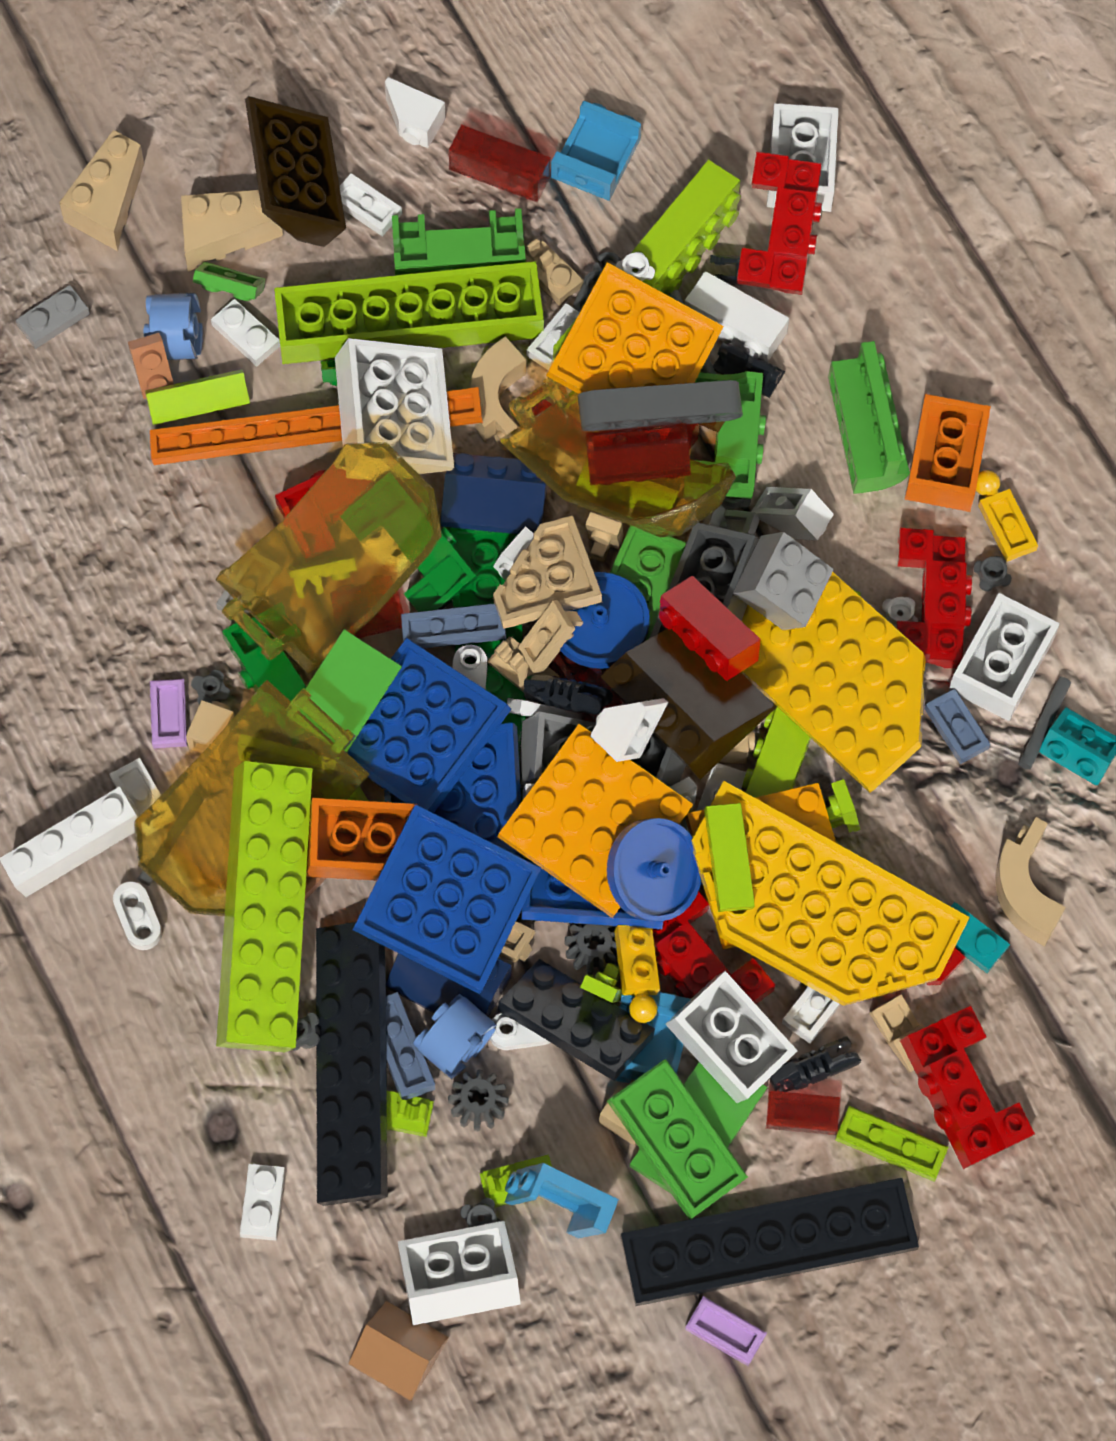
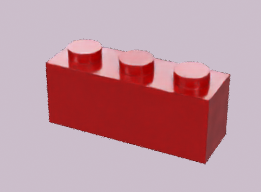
M693 576L661 595L659 618L662 624L667 629H672L683 640L689 650L695 651L703 658L711 671L717 672L728 681L758 662L761 639Z

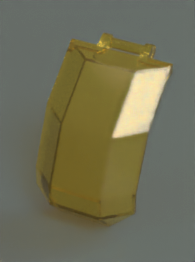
M549 377L543 381V385L524 397L519 396L509 403V411L519 422L520 426L500 439L501 444L556 494L567 502L657 537L681 536L720 507L736 479L735 473L728 463L711 465L700 463L645 443L629 429L582 430L578 404L579 394L574 391L568 394L565 386ZM550 396L554 404L534 417L531 408Z
M387 442L346 443L332 465L284 520L231 566L220 571L215 580L234 598L224 606L222 614L228 620L233 619L262 648L261 653L268 660L274 659L285 650L308 674L311 673L324 661L343 630L354 635L368 623L430 555L442 537L434 488ZM245 610H247L274 637V639H271L246 614Z
M268 680L265 681L209 747L134 821L138 866L190 914L225 916L235 767L243 761L313 768L311 800L312 798L347 800L369 776V773L344 751L356 735L349 729L344 730L310 699L312 695L306 689H302L290 701ZM301 709L335 740V743L300 712Z

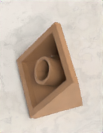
M386 1301L366 1324L348 1364L409 1401H412L449 1337L425 1323L413 1325L410 1314Z

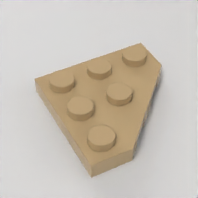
M573 515L540 524L528 548L522 550L510 568V575L504 584H500L494 592V604L503 629L538 620L552 601H558L564 611H571L602 602V593Z

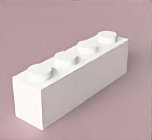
M119 786L0 857V861L14 887L25 897H28L146 825L130 797Z

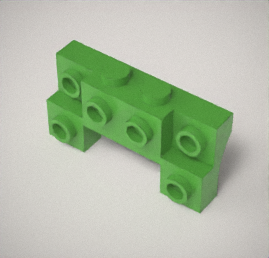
M521 208L515 209V216L496 217V211L490 210V227L425 231L424 214H418V222L399 223L398 215H392L395 276L526 262Z
M748 371L725 375L699 373L695 383L727 380L739 382L743 416L735 420L725 421L720 431L716 432L714 462L688 459L684 498L706 501L718 500V496L752 499L756 464L762 463L764 446L763 444H758V435H764L766 415H760L763 373Z

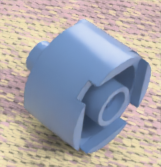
M196 293L147 295L146 311L149 315V324H144V337L160 333L167 360L197 359V355H200L202 350L203 326L202 323H198L196 314L201 312Z
M458 994L449 1005L444 1003L432 1016L435 1024L430 1030L427 1028L423 1030L415 1039L413 1045L452 1079L466 1068L462 1061L467 1062L472 1056L475 1058L493 1036L496 1030L494 1027L497 1024L466 997Z

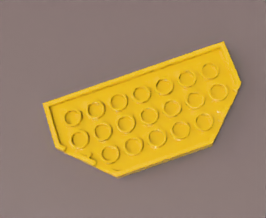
M832 572L806 627L782 630L747 605L742 622L761 641L758 662L741 673L869 793L875 790L921 748V717L924 705L923 676L926 664L924 653L834 572Z
M726 781L722 782L710 806L741 803L755 907L749 910L718 912L704 815L691 841L698 871L720 938L843 1006L935 981L941 976L970 918L969 916Z

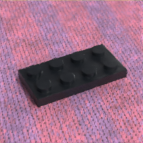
M538 959L499 1000L497 1010L615 1081L654 1038L655 1028L647 1023L635 1021L629 1012L612 1002L580 988L581 983Z

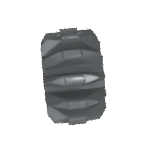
M575 924L570 926L572 935L565 937L564 944L569 947L566 951V958L575 959L573 967L576 970L586 965V974L592 975L594 967H598L599 972L603 973L608 963L618 965L615 933L612 932L614 926L581 924L582 927ZM592 941L599 942L596 950L589 949Z
M479 1069L476 1072V1079H472L470 1074L465 1072L463 1073L464 1084L456 1081L453 1082L452 1089L456 1093L448 1096V1103L455 1105L451 1109L452 1117L462 1116L460 1126L465 1128L470 1121H473L474 1131L478 1132L481 1129V1122L485 1121L487 1127L492 1129L494 1127L493 1117L497 1119L505 1117L502 1107L509 1105V1098L503 1096L506 1092L505 1084L495 1085L497 1075L492 1073L485 1080L483 1079V1070ZM478 1095L480 1099H484L485 1104L479 1106L477 1102H473L472 1097Z

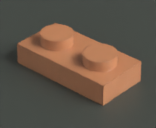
M160 333L128 342L143 399L147 398L146 390L174 384Z

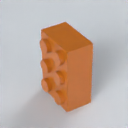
M925 394L905 500L967 512L971 511L991 406Z
M312 798L310 804L306 877L377 881L415 804Z

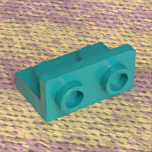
M1065 707L1050 728L1039 752L1092 784L1099 785L1116 757V736Z

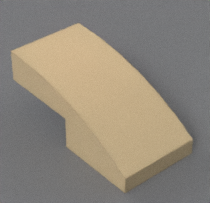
M901 994L869 1012L895 1055L910 1073L914 1071V1068L900 1040L925 1027L923 1024L919 1025Z

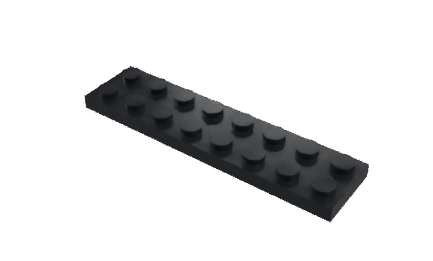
M356 922L316 928V1015L319 1017L317 1025L320 1030V1040L316 1045L317 1203L322 1206L388 1197L385 946L352 930Z
M903 1178L624 1232L620 1235L635 1307L916 1251L919 1248Z

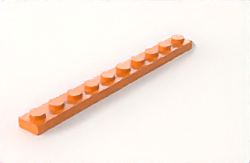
M479 387L446 391L450 427L483 423ZM339 405L150 430L151 460L153 465L342 441Z

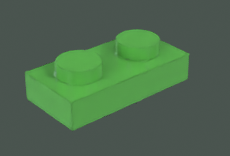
M203 262L196 268L193 277V283L202 285V288L207 291L229 292L233 294L234 298L243 301L255 300L264 291L266 281L265 278L208 262Z

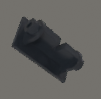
M722 343L717 353L719 357L713 365L714 370L722 375L738 374L747 371L763 373L762 395L768 398L771 397L785 374V371L776 365H772L760 358L756 359L732 343Z

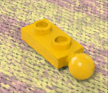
M983 470L978 475L976 492L986 496V498L979 501L978 507L1005 561L1008 562L1037 551L1038 544L1011 490L1008 489L999 493V476L991 470Z
M618 925L614 933L622 995L635 996L629 1005L630 1015L637 1022L647 1023L655 1018L658 1010L656 1001L649 995H657L660 991L652 928Z

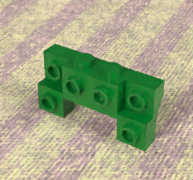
M392 471L382 478L359 501L340 515L363 544L385 528L422 573L424 578L404 593L417 612L442 610L452 602L451 599L477 579L474 572L453 548L457 543L455 538L446 527L441 530L436 527L432 522V519L436 517L434 512L425 501L418 504Z
M280 603L254 618L237 622L222 631L223 639L241 666V671L238 672V675L246 689L253 688L258 695L255 701L265 717L270 715L274 722L279 724L292 746L314 735V733L288 717L304 692L306 685L282 650V647L300 638L299 629L287 617L283 604Z

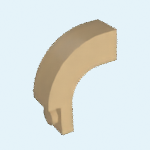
M505 336L489 348L478 361L472 375L470 388L479 387L483 423L474 424L484 442L494 436L497 444L504 451L509 450L516 458L526 451V435L505 413L499 401L509 386L526 375V359Z
M1036 817L1030 827L1024 824L1015 842L1007 839L997 864L995 884L998 900L1010 922L1025 936L1045 947L1066 907L1043 895L1031 881L1028 869L1029 860L1048 825L1047 822Z

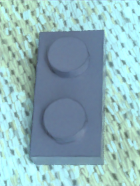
M955 689L926 703L925 711L959 764L990 748V742Z

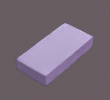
M184 679L150 681L153 749L186 747L187 721Z
M704 1296L685 1327L686 1331L747 1366L751 1363L767 1332Z

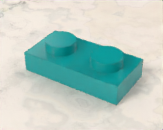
M954 901L951 907L970 917L955 948L988 974L1007 951L1010 944Z

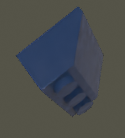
M453 453L454 468L445 473L440 527L519 534L525 526L535 533L539 525L543 524L549 462Z
M398 953L387 979L386 988L395 993L398 992L402 997L432 1013H435L444 1003L449 1005L458 994H461L489 1017L511 980V965L498 958L482 992L478 994Z

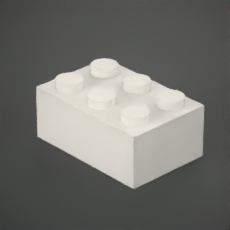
M774 103L770 154L789 156V159L822 163L817 203H822V211L831 212L835 186L838 108ZM768 190L767 207H775L777 191Z
M998 593L957 667L948 691L955 689L960 697L1010 721L1054 641L1060 623Z
M726 971L714 977L665 1023L736 1103L748 1099L797 1052L796 1048Z

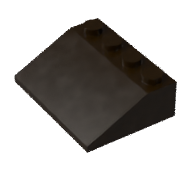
M248 96L245 98L262 213L297 241L325 247L346 229L328 117Z
M666 629L627 651L600 676L625 705L662 698L668 702L653 733L700 780L776 708L742 673L726 681L717 672L711 671L705 660L695 651L689 650L683 640L672 629Z

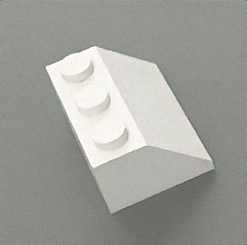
M504 1221L397 1241L413 1325L520 1304L518 1279Z

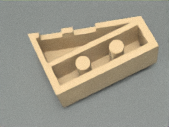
M113 130L59 202L65 223L118 251L122 230L124 225H126L129 207L132 199H134L144 166L141 144Z
M259 190L181 196L184 251L188 272L195 270L197 265L212 259L218 261L226 258V254L241 248L247 250L283 236V229L262 213Z

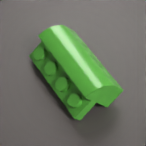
M875 341L863 342L860 346L858 358L832 361L828 374L853 494L890 488L905 480L910 474L884 356L882 353H877Z

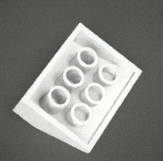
M348 338L335 356L345 476L382 479L391 471L396 477L451 471L454 468L442 349Z

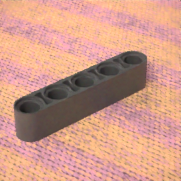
M733 380L591 390L578 395L581 427L584 431L735 420L743 416L739 382Z

